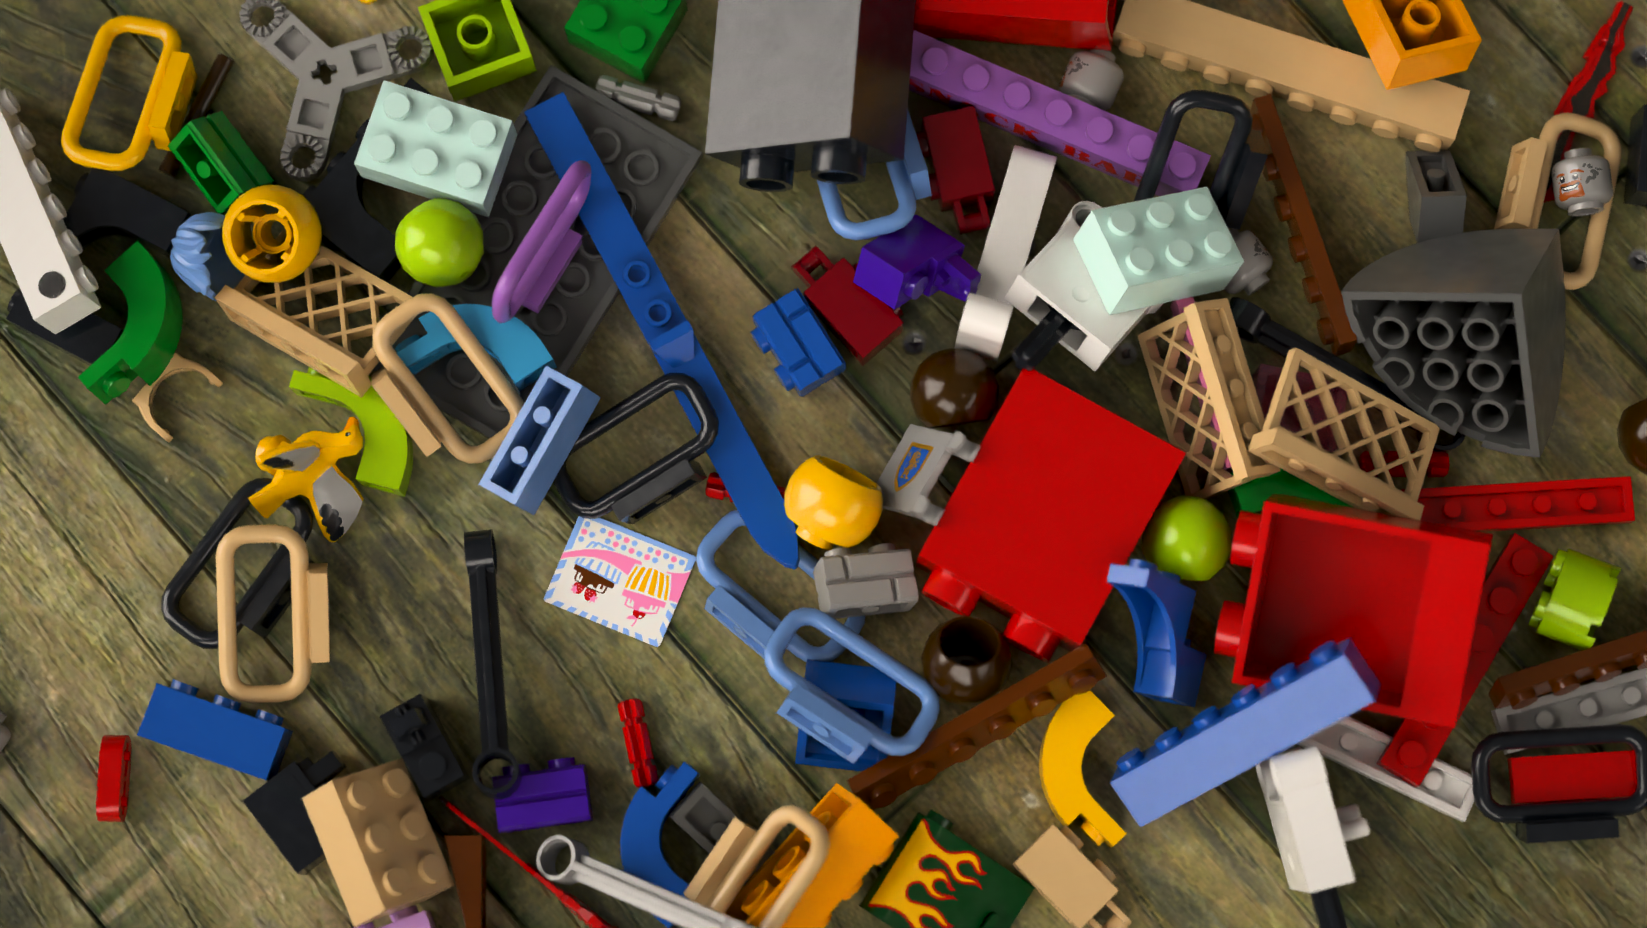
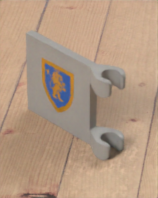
M910 424L877 481V484L882 489L883 508L913 516L937 526L945 509L930 503V499L927 498L951 455H955L968 462H973L981 446L967 440L966 435L959 431H955L952 434Z

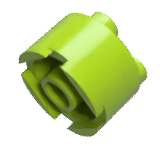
M1570 548L1566 552L1558 549L1543 583L1552 588L1550 593L1542 591L1533 609L1528 626L1536 628V634L1581 651L1591 648L1595 641L1593 634L1596 627H1601L1618 582L1617 576L1621 572V567Z

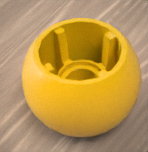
M262 185L243 193L231 204L222 226V241L230 261L241 273L257 281L281 283L299 276L314 262L320 250L322 227L313 205L302 194L280 185ZM263 204L278 208L279 211L267 214L260 207ZM275 220L284 225L286 229V238L283 243L277 242L272 235L271 228ZM252 222L255 223V224H254V227H253V230H252V233H253V240H254V242H255V244H256V247H255V245H254V243H253V241H252V237H251V223H252ZM284 252L280 257L284 260L283 263H277L265 258L267 254Z
M815 455L803 462L790 477L785 490L784 507L787 517L798 525L796 534L802 539L825 550H832L834 544L850 548L865 540L878 524L883 509V494L881 487L876 482L859 471L834 459Z

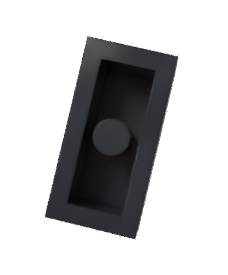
M419 694L380 715L386 730L407 765L423 798L432 800L471 779L428 698Z
M334 751L325 755L315 764L309 757L300 763L293 761L243 800L244 804L295 872L300 875H306L326 859L302 798L328 783L346 768V765Z

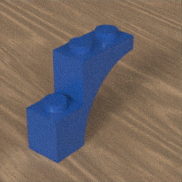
M1131 559L1129 566L1111 564L1107 582L1113 585L1124 597L1132 614L1136 631L1137 671L1133 692L1158 702L1195 708L1207 655L1191 648V640L1186 638L1196 591L1180 584L1181 577L1179 575L1158 571L1156 564L1147 561Z

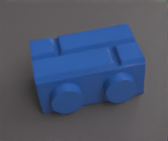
M799 288L794 289L775 303H771L753 315V324L756 328L750 331L763 354L771 350L779 363V366L774 368V372L787 392L795 388L798 395L803 397L846 370V362Z

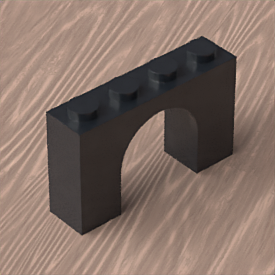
M412 78L404 85V87L432 95ZM369 118L358 129L355 136L357 141L346 153L344 151L339 152L331 160L326 170L328 174L318 186H310L302 195L313 205L319 216L322 227V239L352 263L388 283L402 267L396 256L395 235L367 213L363 202V187L366 178L361 177L354 165L370 120Z
M92 168L90 173H84L79 179L74 191L76 198L68 212L66 211L67 217L63 218L66 228L71 230L77 237L83 250L99 239L109 236H124L138 240L170 258L173 247L171 240L176 237L178 227L192 216L184 209L108 170ZM63 276L51 278L58 296L65 289L66 283ZM20 288L16 290L8 304L9 314L6 319L14 326L89 366L111 348L124 331L120 327L91 313L55 335L33 320Z

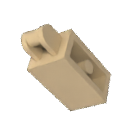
M1054 824L1051 825L1012 864L1073 928H1082L1085 924L1090 928H1127L1132 923L1125 913L1111 900L1119 891L1112 884L1117 878L1116 875L1098 858L1091 863L1080 851L1084 843L1066 825L1060 830ZM1105 906L1113 916L1101 926L1093 916Z

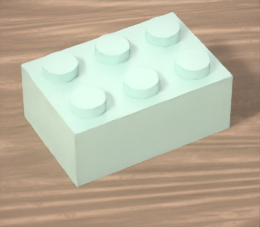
M383 80L354 165L363 178L429 199L445 198L458 201L471 212L489 217L517 137V132L512 120Z
M1208 187L1092 210L1073 239L1109 315L1224 290L1244 263Z

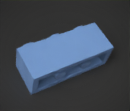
M545 366L478 485L535 515L601 397L578 382Z

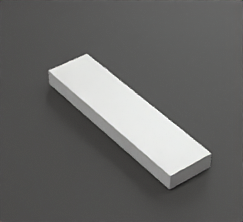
M1349 716L1296 743L1304 748L1316 746L1321 756L1460 822L1466 821L1475 801L1472 789V775L1438 758L1435 759L1422 783L1417 788L1376 764L1392 737Z

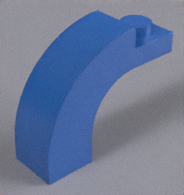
M684 762L679 769L672 764L655 785L661 790L656 797L643 787L638 789L628 806L623 820L620 837V855L625 872L687 898L683 893L689 884L670 868L662 849V831L669 814L700 777L697 771ZM651 914L667 928L674 926L673 923Z

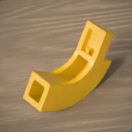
M1089 690L1065 700L1052 716L1041 743L1039 773L1045 798L1063 826H1068L1079 816L1084 821L1079 827L1082 832L1096 846L1099 847L1104 842L1111 848L1127 833L1089 794L1082 777V758L1090 740L1115 715Z

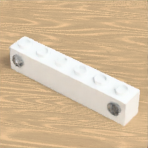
M0 89V242L33 320L56 335L101 308L94 292L99 286L92 272L80 260L79 254L83 252L82 246L74 233L66 228L63 218L67 217L66 210L58 197L51 193L47 183L51 181V176L42 161L34 155L32 148L36 146V142L29 129L23 123H20L17 113L21 111L17 99L9 89Z

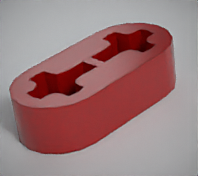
M105 734L102 738L96 794V815L99 822H123L126 818L132 755L129 735Z

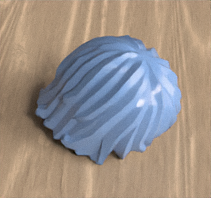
M205 212L193 215L178 227L176 237L171 240L173 247L170 260L174 271L196 293L201 292L203 295L216 301L215 296L225 284L234 289L245 275L232 264L226 254L222 241V226L225 215Z

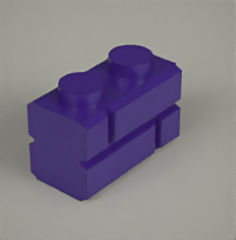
M575 757L549 760L548 769L531 772L530 764H519L522 773L519 788L507 798L494 799L500 833L593 821L587 768L584 764L576 765ZM512 765L502 767V776L492 777L493 789L501 788L509 783L514 770Z

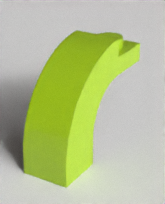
M310 367L307 373L294 370L289 388L296 395L346 408L359 418L364 430L365 444L355 479L362 486L405 497L413 468L412 438L371 385L361 398Z

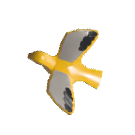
M353 416L349 417L345 428L339 433L313 430L302 434L293 443L281 434L264 437L256 449V463L262 471L274 475L271 483L248 498L255 509L264 518L268 519L286 500L298 495L309 498L317 523L324 537L329 542L334 543L340 539L355 521L364 500L354 483L336 466V461L339 458L357 455L363 447V437L359 430L358 419Z

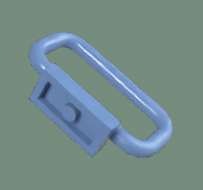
M908 109L904 160L886 162L899 205L894 213L865 222H851L846 217L837 185L816 180L829 223L834 231L843 238L855 241L866 240L904 228L915 214L916 200L932 196L928 169Z
M733 510L716 523L697 548L696 562L699 572L715 588L707 598L704 609L765 660L764 651L767 643L781 620L720 570L714 561L717 549L738 527L746 526L738 510ZM799 544L800 561L798 567L814 579V567L819 560ZM865 616L847 617L843 625L859 634L865 624ZM795 633L785 648L783 655L786 649H788L797 658L807 662V659L832 662L846 648L833 639H830L824 646H812Z
M802 607L791 611L780 622L764 651L765 666L770 676L781 686L791 691L780 706L777 714L853 764L869 744L884 753L894 756H904L916 751L926 739L939 715V696L925 678L827 613L816 608ZM812 626L919 697L922 703L921 712L905 736L893 737L785 665L782 656L783 652L800 627Z

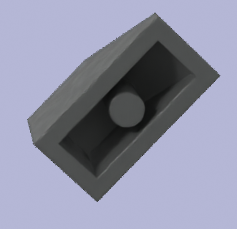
M1406 151L1405 164L1409 220L1417 243L1442 236L1463 233L1467 194L1451 151Z

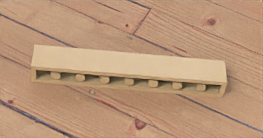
M1125 0L1113 35L1112 44L1119 46L1118 49L1126 55L1141 58L1145 54L1160 59L1163 66L1172 70L1185 71L1188 68L1203 73V77L1206 80L1216 84L1225 85L1229 81L1244 86L1247 93L1256 97L1271 94L1272 96L1288 100L1287 104L1294 109L1305 112L1316 109L1330 114V119L1340 124L1354 125L1356 122L1372 127V132L1378 136L1389 139H1396L1400 136L1415 141L1414 145L1417 148L1428 152L1448 150L1455 141L1470 94L1469 90L1435 79L1386 90L1370 58L1189 0Z

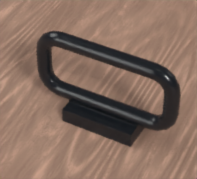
M1191 90L1182 93L1171 101L1165 111L1134 201L1154 198L1181 120L1188 110L1204 108L1226 112L1234 117L1235 122L1212 182L1210 193L1227 227L1240 230L1268 157L1261 132L1252 130L1253 116L1250 107L1241 98L1208 90Z
M673 372L663 375L586 423L553 483L572 513L582 518L596 519L614 511L619 521L633 525L707 478L699 462L694 461V459L705 453L715 442L719 429L716 411L702 386L693 377L685 373ZM679 390L683 392L700 419L701 430L699 434L597 500L587 501L583 499L567 472L566 463L569 456L670 391Z
M271 478L254 479L244 484L236 492L169 582L162 595L161 611L164 620L174 631L192 644L203 649L219 648L218 629L207 631L201 628L180 611L179 601L217 550V546L223 536L232 530L249 507L251 502L248 498L271 483ZM298 495L286 500L282 506L294 515L295 526L293 530L299 533L306 543L313 529V515L309 505ZM282 544L236 605L237 635L245 625L265 639L290 606V553L285 545Z
M1622 724L1506 731L1488 735L1478 743L1472 753L1471 775L1475 804L1485 817L1494 822L1516 823L1517 839L1525 843L1619 838L1618 819L1614 817L1635 814L1647 806V737L1637 728ZM1605 743H1627L1634 749L1637 788L1629 797L1500 805L1492 798L1489 764L1492 755L1497 751Z

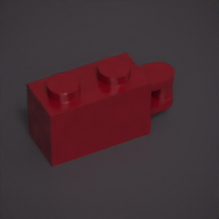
M975 106L922 117L921 132H917L916 136L923 157H928L932 174H928L932 196H929L930 200L939 201L941 212L953 210L959 235L990 228L986 202L993 201L995 188ZM977 205V213L963 215V207Z
M814 246L795 262L791 268L808 287L804 291V298L813 312L858 362L864 366L903 332L904 322L900 318L904 313L900 307L894 310L853 283L858 262L852 266L843 257L834 265L818 247ZM818 266H821L826 273L815 281L810 273Z

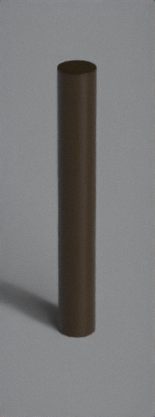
M218 53L183 121L181 129L191 120L200 117L206 118L234 64V60ZM168 151L159 171L175 178L182 163L178 161L172 151Z

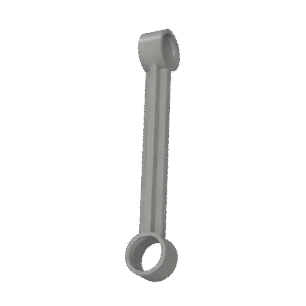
M553 835L547 838L538 850L536 864L538 871L544 878L563 885H573L580 882L682 928H757L592 858L587 847L582 842L563 835ZM569 845L571 849L570 864L563 873L558 875L555 869L556 857L564 847Z

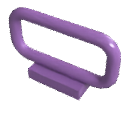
M579 160L569 167L502 273L492 298V315L496 322L506 323L510 321L521 305L538 314L581 246L583 236L569 228L579 214L589 193L592 171L587 161Z

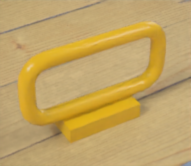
M121 15L112 18L100 27L95 36L62 131L61 145L64 154L72 162L84 167L108 171H123L134 167L143 160L151 140L154 141L156 149L171 151L168 147L169 143L181 130L198 78L190 53L181 52V39L175 28L169 23L158 19L134 15ZM122 33H136L160 38L164 43V47L129 148L121 153H108L82 147L79 143V138L115 37Z

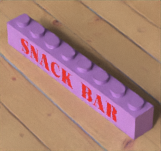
M913 31L910 91L955 110L975 106L977 118L980 121L1139 187L1157 132L920 32ZM1174 140L1155 195L1163 196L1197 189L1211 155Z

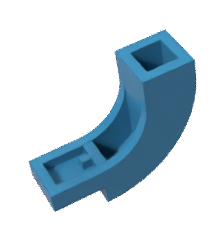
M480 304L452 305L488 354L504 367L519 391L538 380L545 366L552 369L557 368L553 357L537 334L517 317L514 316L506 323H498L493 318L491 306ZM428 312L418 318L427 334L421 338L419 335H413L402 341L395 348L397 354L413 375L443 356L454 351L463 350L439 317L432 312Z

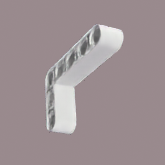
M1014 145L977 269L981 274V280L976 294L969 293L958 329L955 348L967 349L982 358L998 361L1014 307L1004 297L1017 276L1026 266L1057 160L1056 156Z

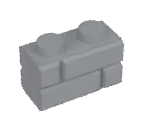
M892 543L878 544L870 547L868 553L852 554L850 548H835L825 552V557H821L814 567L813 574L816 592L818 593L819 609L834 619L910 611L918 601L919 594L916 578L913 574L914 567L911 550H896L895 545Z

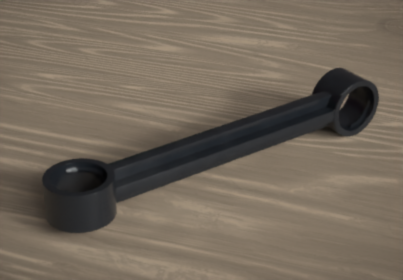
M1231 298L1229 305L1240 339L1250 343H1259L1284 358L1287 357L1290 349L1298 348L1416 413L1382 381L1339 357H1334L1332 353L1271 320L1270 315L1257 305L1242 298ZM1407 426L1416 431V436L1420 444L1423 433L1411 426ZM1457 432L1454 442L1448 445L1435 443L1433 451L1448 453L1459 446L1466 435Z
M492 529L464 532V552L470 586L482 751L473 764L472 775L479 790L485 796L492 799H504L511 796L519 788L522 773L517 760L509 752L496 582L497 553L494 533ZM503 759L508 761L514 769L509 783L497 789L484 786L480 777L483 767L491 760Z

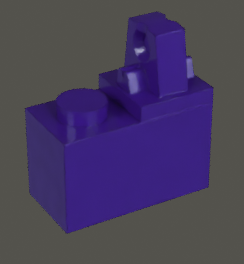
M915 214L904 228L881 235L862 247L853 283L895 310L911 299L916 300L922 294L930 297L939 290L966 302L969 293L976 294L981 274L961 258L965 247L964 244Z

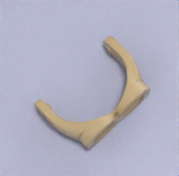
M178 352L173 355L159 378L151 386L146 384L132 400L139 407L147 424L168 443L173 437L167 429H163L157 424L153 416V399L159 384L166 378L184 371L201 373L208 378L210 384L216 385L218 388L223 384L206 367L196 361L183 358Z

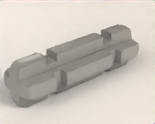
M607 75L600 76L595 88L597 92L613 101H617L618 104L625 108L649 115L656 112L659 114V118L669 121L676 120L681 108V98L679 96L666 92L662 96L659 95L658 90L624 81L621 84L617 78Z

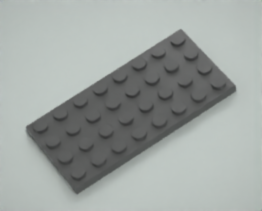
M550 65L514 123L517 137L489 217L473 213L481 225L484 236V253L476 270L463 282L446 287L436 288L415 281L408 295L413 297L418 294L432 293L443 297L451 305L480 304L492 307L493 294L502 273L560 183L559 177L524 112L564 92L647 247L701 161L703 153ZM577 215L569 229L583 236L582 244L540 312L537 314L521 305L515 314V317L529 326L543 342L557 366L554 370L567 377L620 292L579 215ZM430 311L421 312L414 318L393 344L394 350L398 344L413 335H419L421 338L427 334L418 318ZM463 350L454 351L443 356L414 375L440 411L489 439L508 425L510 414L507 408ZM490 356L525 403L537 380L519 391L504 367L495 358ZM379 362L372 371L376 372L382 368V363Z

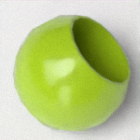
M434 198L415 207L399 223L395 232L396 256L403 270L422 284L436 288L456 285L473 274L483 256V230L476 215L458 201Z
M1177 496L1164 501L1155 509L1142 533L1143 554L1147 562L1158 566V571L1179 575L1183 580H1209L1226 565L1231 552V530L1224 514L1208 500L1194 496Z

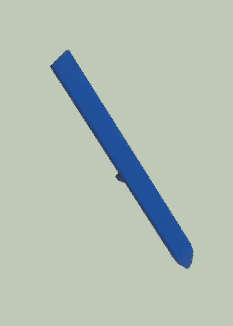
M564 92L528 109L524 114L560 181L574 162L584 160L590 164L592 171L591 185L583 207L578 214L664 375L673 372L685 373L693 377L702 386L714 407L719 420L718 435L714 444L706 453L749 533L767 555L786 568L797 569L800 561L798 535L796 534L794 522L786 515L784 499ZM673 390L698 435L701 430V422L697 413L683 392Z

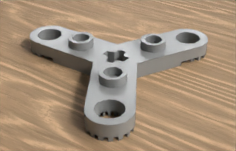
M246 0L241 5L239 13L240 21L245 31L299 80L286 129L287 133L281 149L280 160L287 174L293 179L302 182L318 178L326 168L345 93L383 83V80L389 81L419 72L430 64L433 57V47L427 33L415 26H403L401 29L384 34L379 33L330 48L278 0ZM264 6L272 8L275 12V18H273L272 23H269V26L262 28L252 24L251 17L257 8ZM415 39L422 43V53L415 60H404L398 54L400 45L406 40ZM325 64L328 65L330 70H337V73L331 75L332 82L329 84H323L321 79H314V76L320 74V66ZM308 147L315 151L316 159L310 168L299 169L293 166L292 156L298 149Z

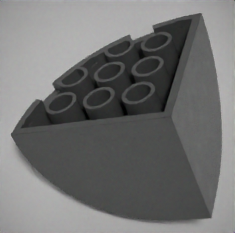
M1490 229L1442 236L1404 247L1383 256L1363 268L1350 279L1341 292L1351 329L1356 334L1358 344L1363 342L1367 352L1373 359L1374 364L1372 367L1375 372L1408 407L1449 434L1455 436L1459 432L1470 438L1482 441L1481 447L1519 456L1540 457L1551 433L1558 405L1565 349V284L1559 229Z

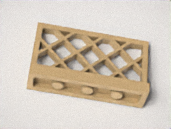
M285 228L276 237L275 240L277 242L283 243L285 241ZM320 245L319 253L314 262L304 271L305 286L283 291V282L274 283L275 293L256 297L251 294V291L260 281L245 275L234 289L225 284L215 296L216 301L232 322L361 398L372 385L368 375L380 361L373 346L363 359L352 353L351 341L373 335L376 324L380 321L379 306L396 302L402 304L412 297ZM284 252L267 254L265 258L281 263L280 256ZM326 265L335 267L336 278L317 283L313 282L312 269ZM362 283L368 286L369 297L351 302L346 301V287ZM337 290L338 305L316 310L315 295ZM307 297L308 312L288 316L285 313V302ZM371 309L372 324L349 329L348 314ZM340 316V332L324 336L318 333V321ZM415 317L392 333V346Z
M1228 298L1194 302L1184 307L1183 313L1137 335L1169 442L1176 448L1186 452L1178 468L1185 495L1205 500L1256 478L1270 476L1280 471L1279 467L1248 451L1253 434L1262 432L1265 419ZM1187 327H1189L1194 346L1184 340ZM1159 337L1170 343L1165 360L1160 357L1155 341ZM1180 352L1190 357L1186 375L1176 368ZM1201 369L1207 389L1197 383ZM1172 380L1183 386L1178 403L1173 400L1170 391ZM1193 394L1204 401L1199 417L1189 411ZM1214 412L1220 432L1210 426ZM1185 422L1196 429L1191 445L1186 442L1183 434ZM1206 437L1217 444L1212 460L1202 454ZM1227 455L1234 476L1223 469ZM1198 465L1209 472L1205 487L1200 490L1196 476Z
M1293 348L1288 351L1262 432L1253 434L1248 451L1354 508L1420 520L1424 505L1418 503L1417 500L1440 428L1433 422L1304 351ZM1299 365L1309 370L1316 388L1304 394L1301 393L1295 377ZM1336 386L1346 391L1352 409L1340 414L1337 412L1329 389ZM1318 394L1327 419L1313 425L1304 400ZM1291 405L1294 406L1302 430L1295 433L1280 426L1285 408ZM1372 406L1382 411L1388 427L1378 433H1374L1365 410ZM1354 414L1364 439L1350 444L1341 419ZM1330 425L1339 448L1331 453L1322 448L1316 430ZM1407 426H1411L1423 433L1418 450L1412 453L1409 451L1401 430ZM1390 434L1399 458L1386 464L1377 439ZM1365 444L1375 469L1368 472L1358 467L1352 451ZM1402 464L1408 479L1405 492L1395 488L1389 473V469Z

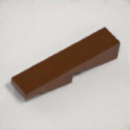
M482 835L445 836L466 928H486L487 838Z

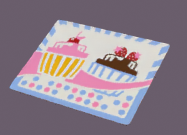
M578 516L544 596V601L659 647L694 566L696 557L600 517L588 519Z

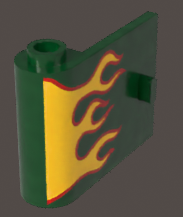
M930 809L926 816L917 812L859 906L892 928H980V926L981 928H1010L1035 887L950 832L953 823Z

